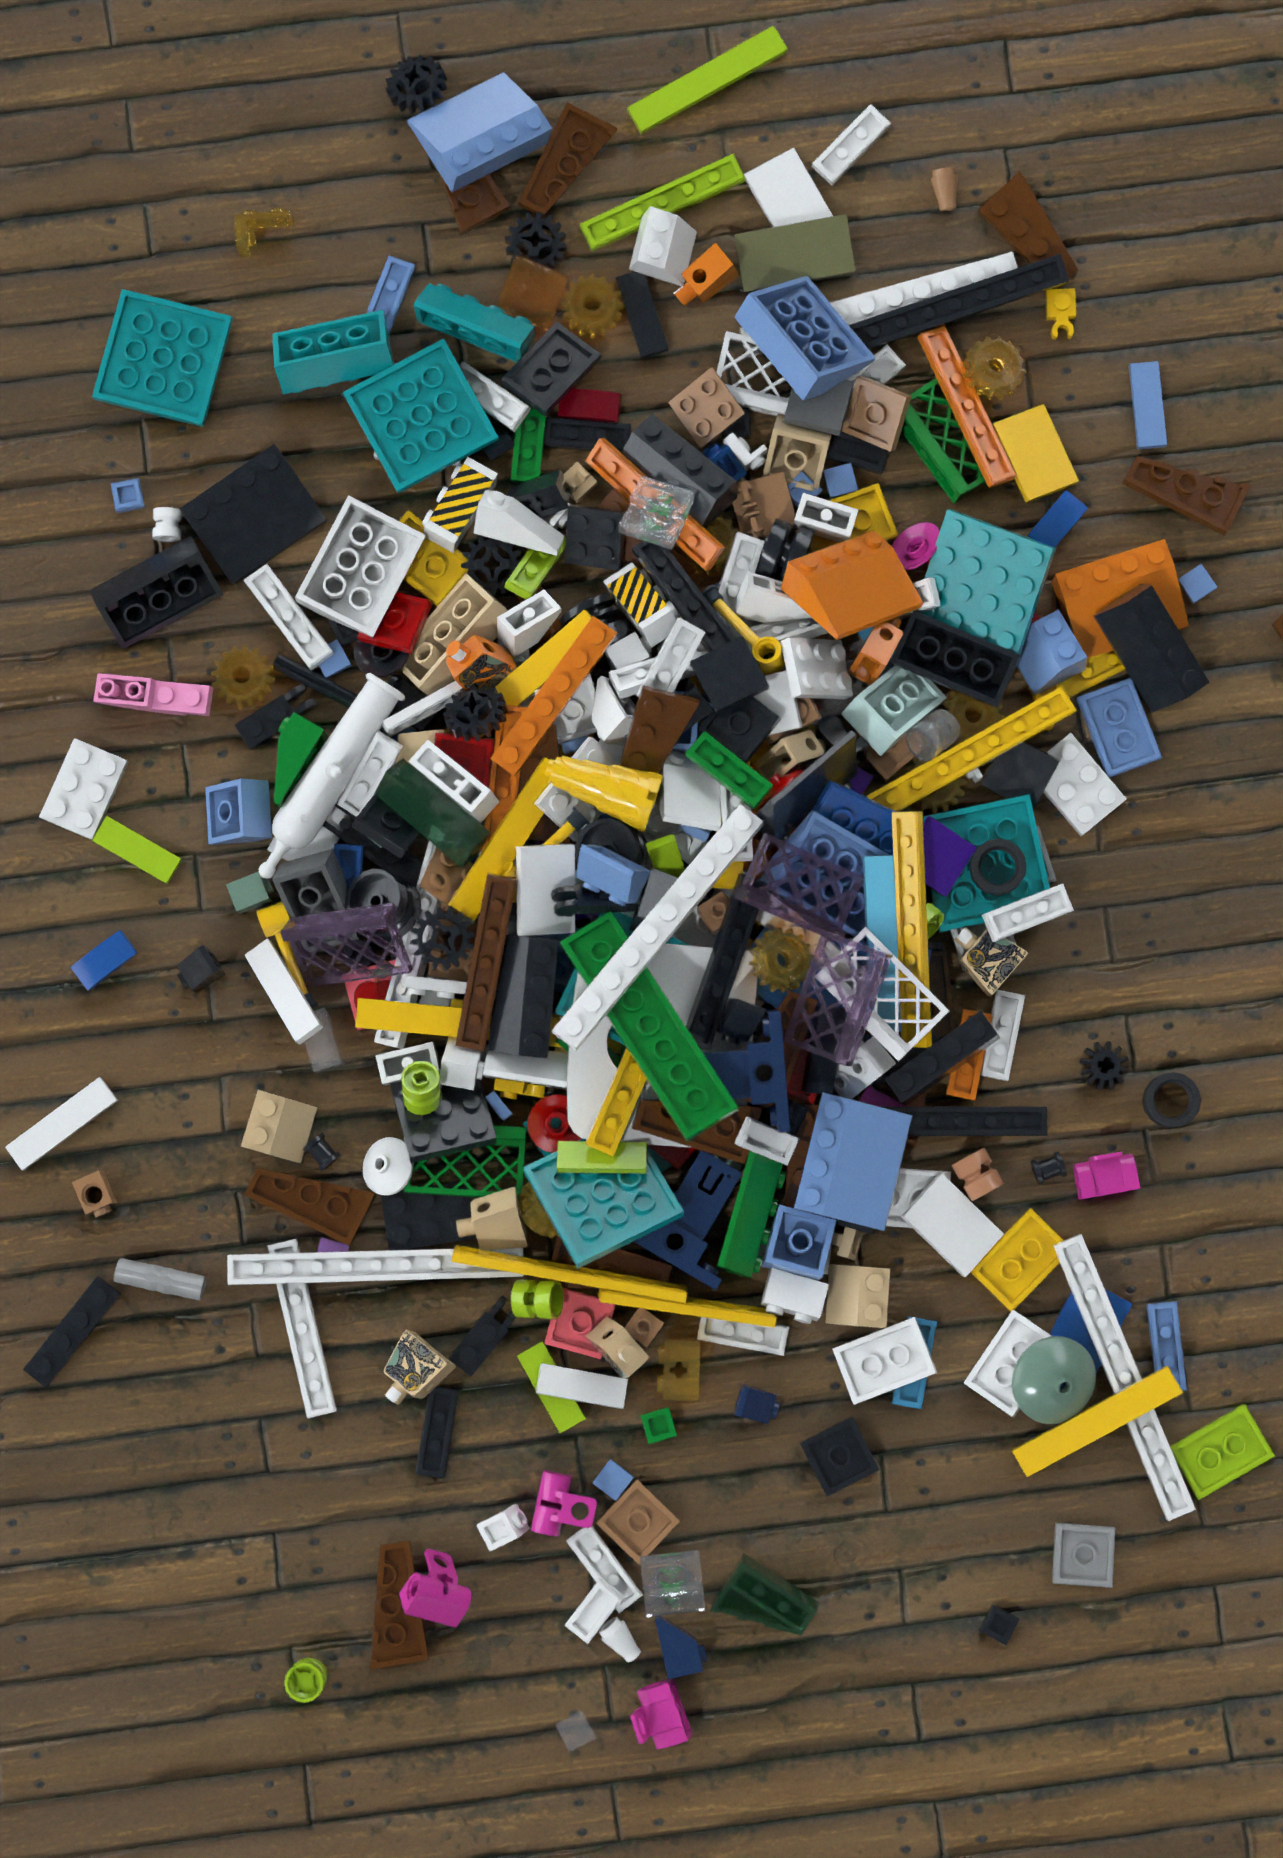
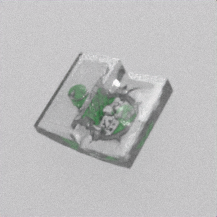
M641 476L630 495V506L618 525L619 533L672 550L689 514L695 497L694 492Z
M699 1550L640 1556L646 1617L705 1611Z

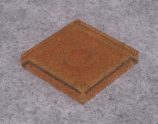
M517 254L515 255L497 307L503 309L511 316L524 317L531 321L532 325L548 331L570 276Z

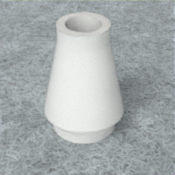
M614 1617L599 1630L602 1636L601 1640L621 1655L628 1663L641 1653L624 1620L620 1621L618 1617Z

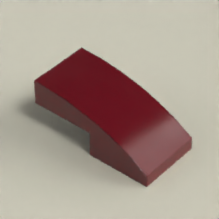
M573 388L559 402L558 416L565 419H588L590 421L619 423L622 395L615 392Z

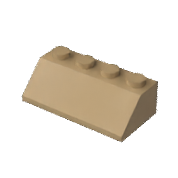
M466 573L426 619L413 653L409 655L407 662L400 670L428 696L453 683L455 679L446 663L449 657L446 654L447 646L455 640L464 644L473 635L481 636L493 642L497 637V617L507 612L508 609Z

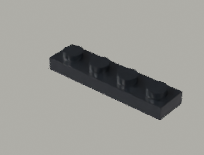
M97 1276L23 1370L47 1388L122 1294L100 1276Z

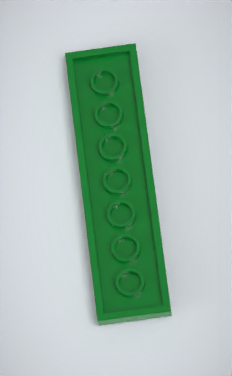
M610 911L565 938L560 944L588 987L627 941L628 937ZM646 966L606 1016L688 1142L738 1111V1106Z

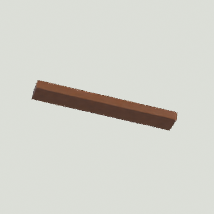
M493 873L487 874L455 1046L480 1051L485 1050L517 878Z

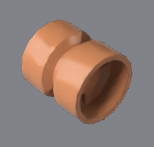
M985 1147L951 1165L958 1179L965 1181L963 1188L970 1201L976 1200L1004 1184L997 1169H991L992 1160Z

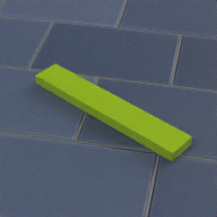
M773 25L627 107V111L642 135L788 53V48Z
M731 154L580 223V228L593 252L639 231L642 216L650 207L676 214L745 182V176L734 154Z

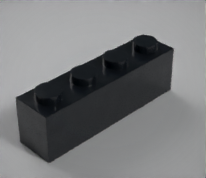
M979 1011L885 1080L900 1102L906 1106L999 1040L1000 1036L982 1011Z

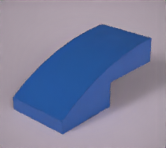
M1066 490L1028 534V537L1056 547L1089 507Z
M119 930L82 957L71 969L88 991L95 988L112 972L123 967L138 952L122 930Z

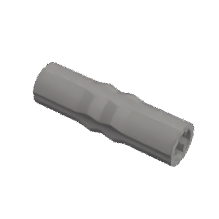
M119 1258L114 1274V1282L195 1300L202 1299L207 1280L206 1276Z

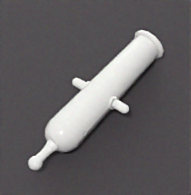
M372 673L366 674L367 683L275 815L272 833L277 839L276 845L267 861L259 866L258 870L261 877L272 878L276 872L275 867L287 851L305 848L314 840L352 778L375 734L381 730L383 720L389 717L398 700L403 701L405 699L403 693Z

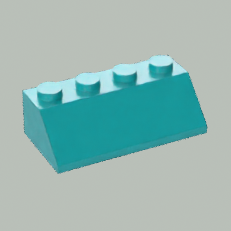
M429 283L413 305L418 323L516 363L528 352L535 336V328L528 319L521 316H516V318L508 316L503 309L494 305L489 307L481 305L479 300L473 296L464 294L462 297L454 294L451 288L443 284L435 286Z
M384 310L272 334L274 368L283 394L299 393L303 390L327 387L344 381H355L362 377L376 375L394 365Z

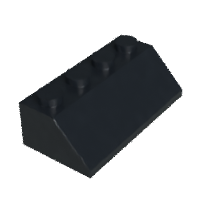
M653 414L631 433L621 452L669 497H674L673 500L705 529L737 499L736 480Z
M191 536L89 590L96 607L122 649L224 595Z
M1137 585L1093 615L1151 712L1187 699L1210 683L1152 585Z
M913 610L890 663L998 708L1018 666L1020 655Z
M507 933L491 1014L488 1050L517 1056L548 1058L558 950L557 937L519 936Z

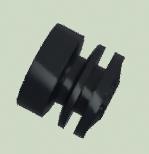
M605 593L588 598L575 605L559 619L564 628L583 610H587L591 616H595L618 633L610 646L632 634L626 620L612 622L621 612L619 606H612L616 602L613 593ZM605 652L599 660L605 658Z

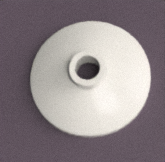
M386 1137L376 1141L367 1151L363 1162V1177L367 1186L373 1192L385 1196L393 1195L401 1191L409 1182L413 1173L414 1163H410L405 1142L398 1138Z

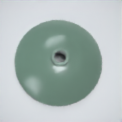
M1051 1336L1036 1341L1022 1353L1013 1371L1012 1392L1016 1404L1028 1417L1044 1424H1057L1074 1417L1087 1405L1094 1391L1096 1370L1092 1357L1081 1344L1067 1337ZM1065 1382L1064 1388L1060 1390V1385Z

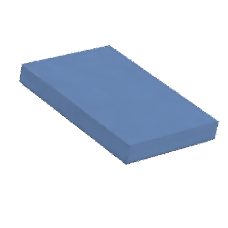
M1131 678L1076 698L1103 770L1109 778L1162 759L1161 752Z

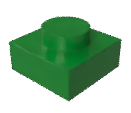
M669 1407L640 1415L648 1444L677 1436Z

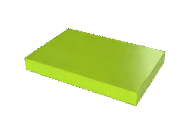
M1245 1404L1236 1407L1170 1445L1175 1461L1197 1500L1204 1498L1275 1457Z

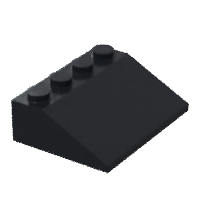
M275 443L180 508L184 517L232 585L327 521Z
M852 730L774 796L756 814L763 821V826L754 838L767 852L774 846L779 849L790 837L789 833L797 828L811 812L829 780L848 789L853 786L849 781L857 775L856 734Z

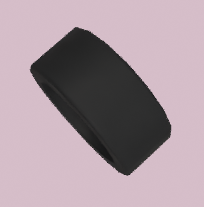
M993 839L986 841L977 848L971 858L969 870L971 879L978 889L986 894L999 896L1010 893L1020 885L1025 877L1027 865L1025 856L1017 845L1009 840ZM995 850L1005 851L1013 858L1015 863V872L1012 878L1006 883L999 885L987 881L982 875L980 868L984 856L990 851Z
M1171 1072L1161 1074L1152 1079L1144 1089L1142 1101L1144 1111L1151 1121L1161 1127L1175 1128L1184 1126L1195 1118L1200 1109L1201 1097L1200 1091L1192 1079L1184 1074ZM1168 1083L1178 1084L1183 1087L1189 1098L1186 1111L1174 1118L1162 1115L1156 1108L1154 1101L1158 1089Z

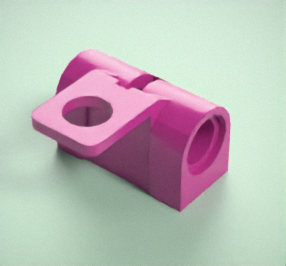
M1122 1151L1089 1157V1161L1073 1164L1078 1199L1141 1189L1136 1163L1132 1154L1123 1155Z
M543 1470L531 1531L550 1536H560L563 1523L591 1528L597 1501L594 1498L567 1493L570 1489L572 1475ZM578 1502L585 1503L589 1509L588 1516L582 1520L575 1519L571 1513L572 1506Z
M426 1549L424 1555L429 1568L428 1575L412 1574L399 1593L404 1612L408 1615L457 1627L470 1606L471 1590L468 1587L458 1585L457 1573L452 1557L449 1554ZM434 1558L443 1561L447 1567H442L438 1565L434 1561Z
M674 1678L665 1679L637 1690L642 1706L636 1708L631 1714V1721L640 1744L645 1743L652 1736L656 1749H663L690 1739L693 1733Z

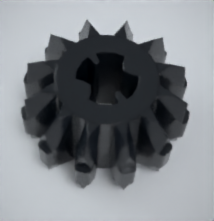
M1107 1041L1104 1049H1102L1099 1042H1095L1093 1044L1094 1051L1090 1048L1084 1050L1085 1055L1090 1059H1079L1081 1065H1087V1069H1083L1079 1073L1081 1076L1090 1074L1086 1081L1088 1086L1097 1080V1090H1102L1104 1083H1106L1109 1090L1115 1088L1114 1081L1119 1084L1124 1082L1123 1077L1118 1073H1129V1068L1121 1066V1063L1127 1062L1129 1059L1127 1056L1121 1058L1117 1056L1122 1051L1120 1046L1111 1052L1112 1042ZM1107 1059L1108 1062L1106 1064L1110 1063V1069L1102 1073L1100 1072L1102 1068H1098L1097 1063Z

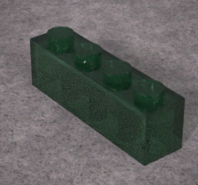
M404 758L385 772L375 791V794L461 868L479 855L491 834Z

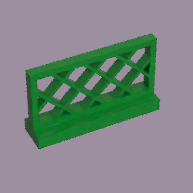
M937 378L910 394V403L915 399L928 401L926 414L916 412L909 403L901 432L949 499L955 504L986 481L981 476L982 473L977 464L964 461L965 448L970 449L964 435L962 441L947 438L949 425L959 427V424L956 420L950 419L951 408L947 399L934 396V389L939 385ZM932 402L947 406L946 418L930 415ZM929 421L944 424L943 437L931 434L928 429ZM946 444L961 447L959 460L949 458L946 455ZM962 467L977 470L976 480L969 485L961 475Z
M493 1126L497 1144L486 1146L492 1154L480 1165L469 1153L471 1150L463 1151L451 1163L445 1156H440L447 1166L435 1177L424 1165L430 1159L417 1162L418 1164L413 1168V1173L422 1167L431 1177V1180L423 1187L411 1186V1176L409 1182L404 1187V1193L481 1198L496 1193V1191H488L493 1186L498 1192L502 1191L496 1183L507 1173H510L517 1181L516 1192L518 1199L522 1200L523 1167L527 1137L526 1127ZM491 1146H501V1147L498 1148V1149L495 1151ZM506 1147H519L518 1159L510 1166L498 1155ZM467 1155L476 1168L463 1178L453 1166ZM496 1157L506 1170L492 1180L483 1167ZM518 1165V1170H517V1175H516V1174L512 1171V1169ZM449 1169L461 1180L452 1189L444 1188L438 1181ZM478 1171H481L490 1182L481 1191L474 1190L467 1183ZM435 1182L439 1188H432L430 1186ZM464 1184L469 1190L459 1188Z

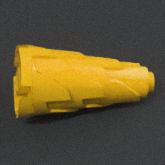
M566 756L556 757V760L550 759L545 771V776L549 777V782L553 786L569 792L571 796L595 806L598 811L619 819L643 832L648 824L664 776L655 772L640 771L616 764L610 766L584 759L581 761Z

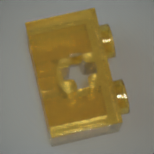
M665 1339L664 1345H659L658 1363H664V1375H658L657 1393H663V1400L699 1401L700 1340ZM676 1361H682V1367L687 1368V1372H683L681 1378H676L675 1373L670 1372V1367H675Z

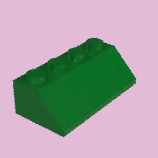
M753 1151L749 1152L717 1265L718 1270L746 1278H751L753 1272L758 1274L763 1258L758 1255L760 1244H767L771 1229L765 1227L768 1215L774 1217L779 1201L773 1199L776 1187L782 1189L786 1176V1171L781 1170L782 1163Z

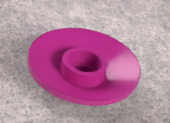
M928 522L918 523L903 531L896 538L892 547L905 570L919 567L937 551V545L935 546L940 530L936 525Z

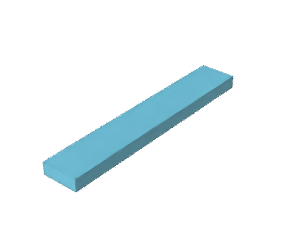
M894 855L864 856L863 877L866 928L898 959ZM866 936L867 957H874V943ZM878 948V957H887ZM867 960L868 978H874V960ZM878 960V978H895V964L891 960ZM868 981L869 998H874V981ZM878 981V999H895V981ZM869 1002V1006L874 1010V1002ZM878 1002V1015L882 1019H895V1002ZM899 1002V1020H901V1015H900V1002ZM887 1023L895 1031V1023ZM899 1023V1032H901V1023Z

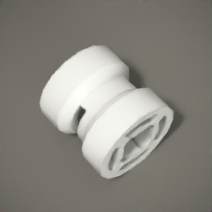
M171 507L154 508L153 519L156 521V524L152 529V538L164 542L180 541L181 530L178 523L182 520L181 510Z

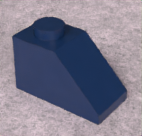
M742 1384L733 1412L736 1416L768 1424L770 1418H776L780 1402L775 1401L777 1395Z
M662 1615L655 1616L668 1679L702 1672V1663L707 1662L704 1644L698 1645L696 1637Z

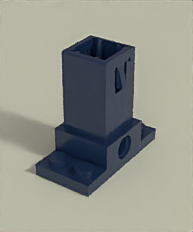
M773 1010L768 1011V1017L763 1018L764 1036H770L769 1041L747 1042V1049L703 1052L732 1099L751 1098L752 1105L775 1103V1106L770 1107L771 1126H777L778 1133L790 1132L781 1011ZM762 1064L769 1065L772 1068L771 1076L765 1080L758 1078L755 1074L757 1067Z
M700 1151L675 1194L684 1211V1216L634 1242L716 1290L722 1279L717 1277L719 1271L703 1262L701 1267L696 1264L708 1245L703 1239L736 1185L741 1173L709 1153ZM708 1166L711 1167V1170L702 1185V1188L707 1191L711 1190L720 1174H723L722 1180L712 1195L698 1189V1184ZM672 1233H678L683 1238V1245L678 1250H671L666 1244L667 1237Z

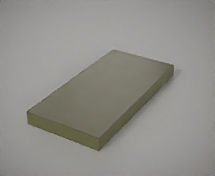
M847 214L734 234L743 292L771 287L804 276H808L811 280L855 271Z

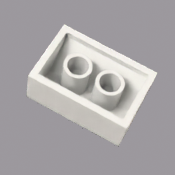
M555 1047L554 1051L548 1050V1058H538L488 1050L483 1075L491 1079L498 1078L567 1090L568 1052L563 1047Z

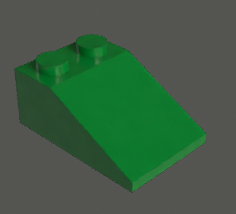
M293 712L290 718L285 717L278 730L281 734L278 739L274 803L279 808L284 804L329 738L324 729Z

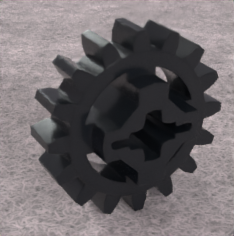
M419 55L417 60L413 61L412 57L409 56L407 59L408 63L404 64L399 61V69L390 70L392 77L386 78L385 81L388 87L385 89L393 106H398L401 112L408 108L410 113L414 114L416 108H420L423 113L425 112L426 105L429 104L431 107H435L434 100L443 99L441 91L447 90L445 83L447 77L439 62L435 63L433 57L430 56L425 61L423 56Z
M541 212L537 213L536 218H532L530 213H526L525 221L517 217V227H508V231L512 236L505 237V244L510 245L505 248L506 254L513 255L510 259L512 265L520 263V272L529 268L531 276H534L536 269H540L542 275H545L546 267L549 266L552 270H555V260L563 261L561 252L567 250L566 244L563 243L566 240L565 232H559L561 230L559 222L552 225L551 215L544 220L542 219ZM543 229L550 232L552 236H547ZM535 240L540 241L537 247H532ZM518 249L528 255V259L522 256Z
M480 535L478 536V545L472 542L468 544L472 550L471 553L463 552L462 556L468 559V562L462 563L461 568L468 569L467 574L485 590H490V594L493 597L497 589L506 594L505 583L520 563V561H516V557L521 552H513L511 550L514 544L508 543L506 545L504 541L494 540L489 537L487 541H484ZM486 547V554L481 559L473 560L476 553ZM497 547L505 550L510 559H503L497 553ZM490 552H493L495 562L500 563V567L495 569L494 578H491L489 568L484 567V563L489 561ZM511 570L508 577L498 583L500 573ZM474 571H481L487 577V583L479 580Z
M473 684L470 691L462 688L460 689V696H451L453 703L445 704L447 712L443 713L449 732H453L457 739L463 735L466 742L473 736H475L477 741H480L483 734L491 737L490 731L492 729L499 731L501 729L499 722H506L507 720L505 714L508 713V708L503 694L498 693L496 687L488 690L486 684H483L480 689H476L475 684Z
M437 907L435 915H432L429 910L425 911L426 920L418 917L416 923L420 928H412L410 932L417 936L416 939L410 941V945L418 947L413 953L414 957L422 955L424 958L421 964L425 965L428 961L431 962L432 970L434 971L438 965H442L443 970L448 971L449 963H452L455 968L459 967L458 958L467 960L469 956L464 952L465 949L472 950L474 947L473 944L468 943V939L475 936L474 933L467 932L466 930L471 925L470 921L462 923L460 920L463 917V913H459L455 917L452 915L453 908L449 907L446 913H442L441 907ZM440 920H447L455 925L452 927L444 926ZM428 925V929L431 932L430 938L423 943V932ZM437 931L441 935L447 934L449 936V939L446 941L447 946H444L443 943L437 944L435 942L438 937ZM461 935V947L456 952L454 947L455 938ZM430 952H441L446 958L434 957Z

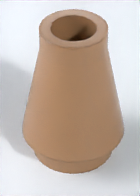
M947 167L933 170V177L930 180L939 203L940 211L957 209L958 174H955V168Z

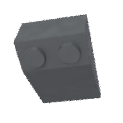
M333 849L280 863L272 880L306 954L360 938L358 928L352 925L346 913L345 900L348 888L343 870Z

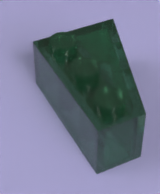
M743 1553L713 1599L710 1611L715 1613L722 1612L736 1616L737 1619L755 1621L765 1624L767 1627L802 1636L817 1613L819 1602Z

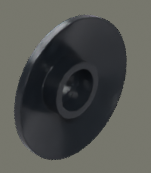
M359 639L354 648V659L360 670L365 674L372 673L377 677H386L396 673L405 665L410 655L360 642ZM389 653L387 656L381 658L382 654Z

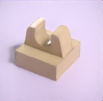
M578 462L563 475V489L569 488L570 497L576 503L597 485V481Z
M845 1227L843 1235L833 1232L831 1244L839 1247L837 1255L855 1261L863 1232Z

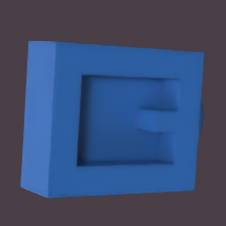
M714 443L703 451V454L736 480V482L747 474L728 445Z

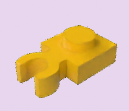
M1075 288L1046 290L1047 320H1055L1051 329L1052 339H1057V330L1060 328L1067 331V339H1071L1074 327L1069 320L1075 319L1077 316Z
M495 1078L494 1091L500 1092L499 1097L514 1100H517V1094L544 1098L545 1086Z

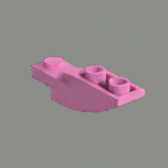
M98 673L93 702L173 715L209 716L213 687L155 681L152 678Z

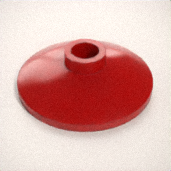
M802 769L796 770L782 777L778 773L773 775L768 780L773 784V789L762 800L758 809L761 810L774 796L804 771Z
M560 1094L546 1096L539 1100L531 1109L528 1117V1132L532 1141L540 1149L554 1153L558 1150V1141H578L582 1139L572 1131L568 1123L567 1096ZM555 1117L561 1120V1124L557 1128L551 1127L550 1124L551 1120Z

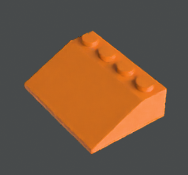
M874 530L788 561L781 585V590L836 640L919 609L923 605L921 597L895 550Z
M1165 539L1055 574L1052 586L1063 617L1087 658L1106 652H1114L1093 615L1139 584L1153 586L1178 630L1189 627L1175 565Z

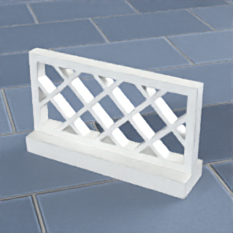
M726 331L716 373L721 378L725 370L732 366L735 368L741 380L733 385H725L741 408H749L752 411L774 416L778 414L785 415L789 397H781L775 388L784 382L785 378L782 377L772 384L764 370L773 364L770 361L761 366L754 355V352L760 348L755 346L751 349L748 345H757L750 336ZM730 339L742 342L748 352L734 360L728 351ZM750 355L759 369L744 377L736 363ZM727 356L730 360V363L724 366ZM761 372L769 386L760 392L754 391L747 380ZM743 383H744L745 386H746V388L738 387L739 385H741V384H743ZM772 389L775 395L767 394L766 392Z
M866 927L815 976L898 1061L949 1012ZM865 936L874 943V957H857V944ZM878 948L887 957H878ZM853 949V957H845ZM841 960H853V977H840L833 968ZM857 960H874V978L857 977ZM878 960H891L895 964V978H878ZM899 969L908 978H899ZM845 981H853V989ZM857 981H874V998H861L857 994ZM878 981H895V999H878ZM899 981H912L916 985V999H899ZM920 990L929 999H920ZM866 1002H874V1010ZM878 1002H895V1019H882L878 1015ZM899 1002H916V1020H899ZM920 1002H933L941 1010L932 1020H920ZM887 1023H895V1031ZM899 1023H916V1036L908 1044L899 1036ZM920 1023H928V1024L920 1031Z

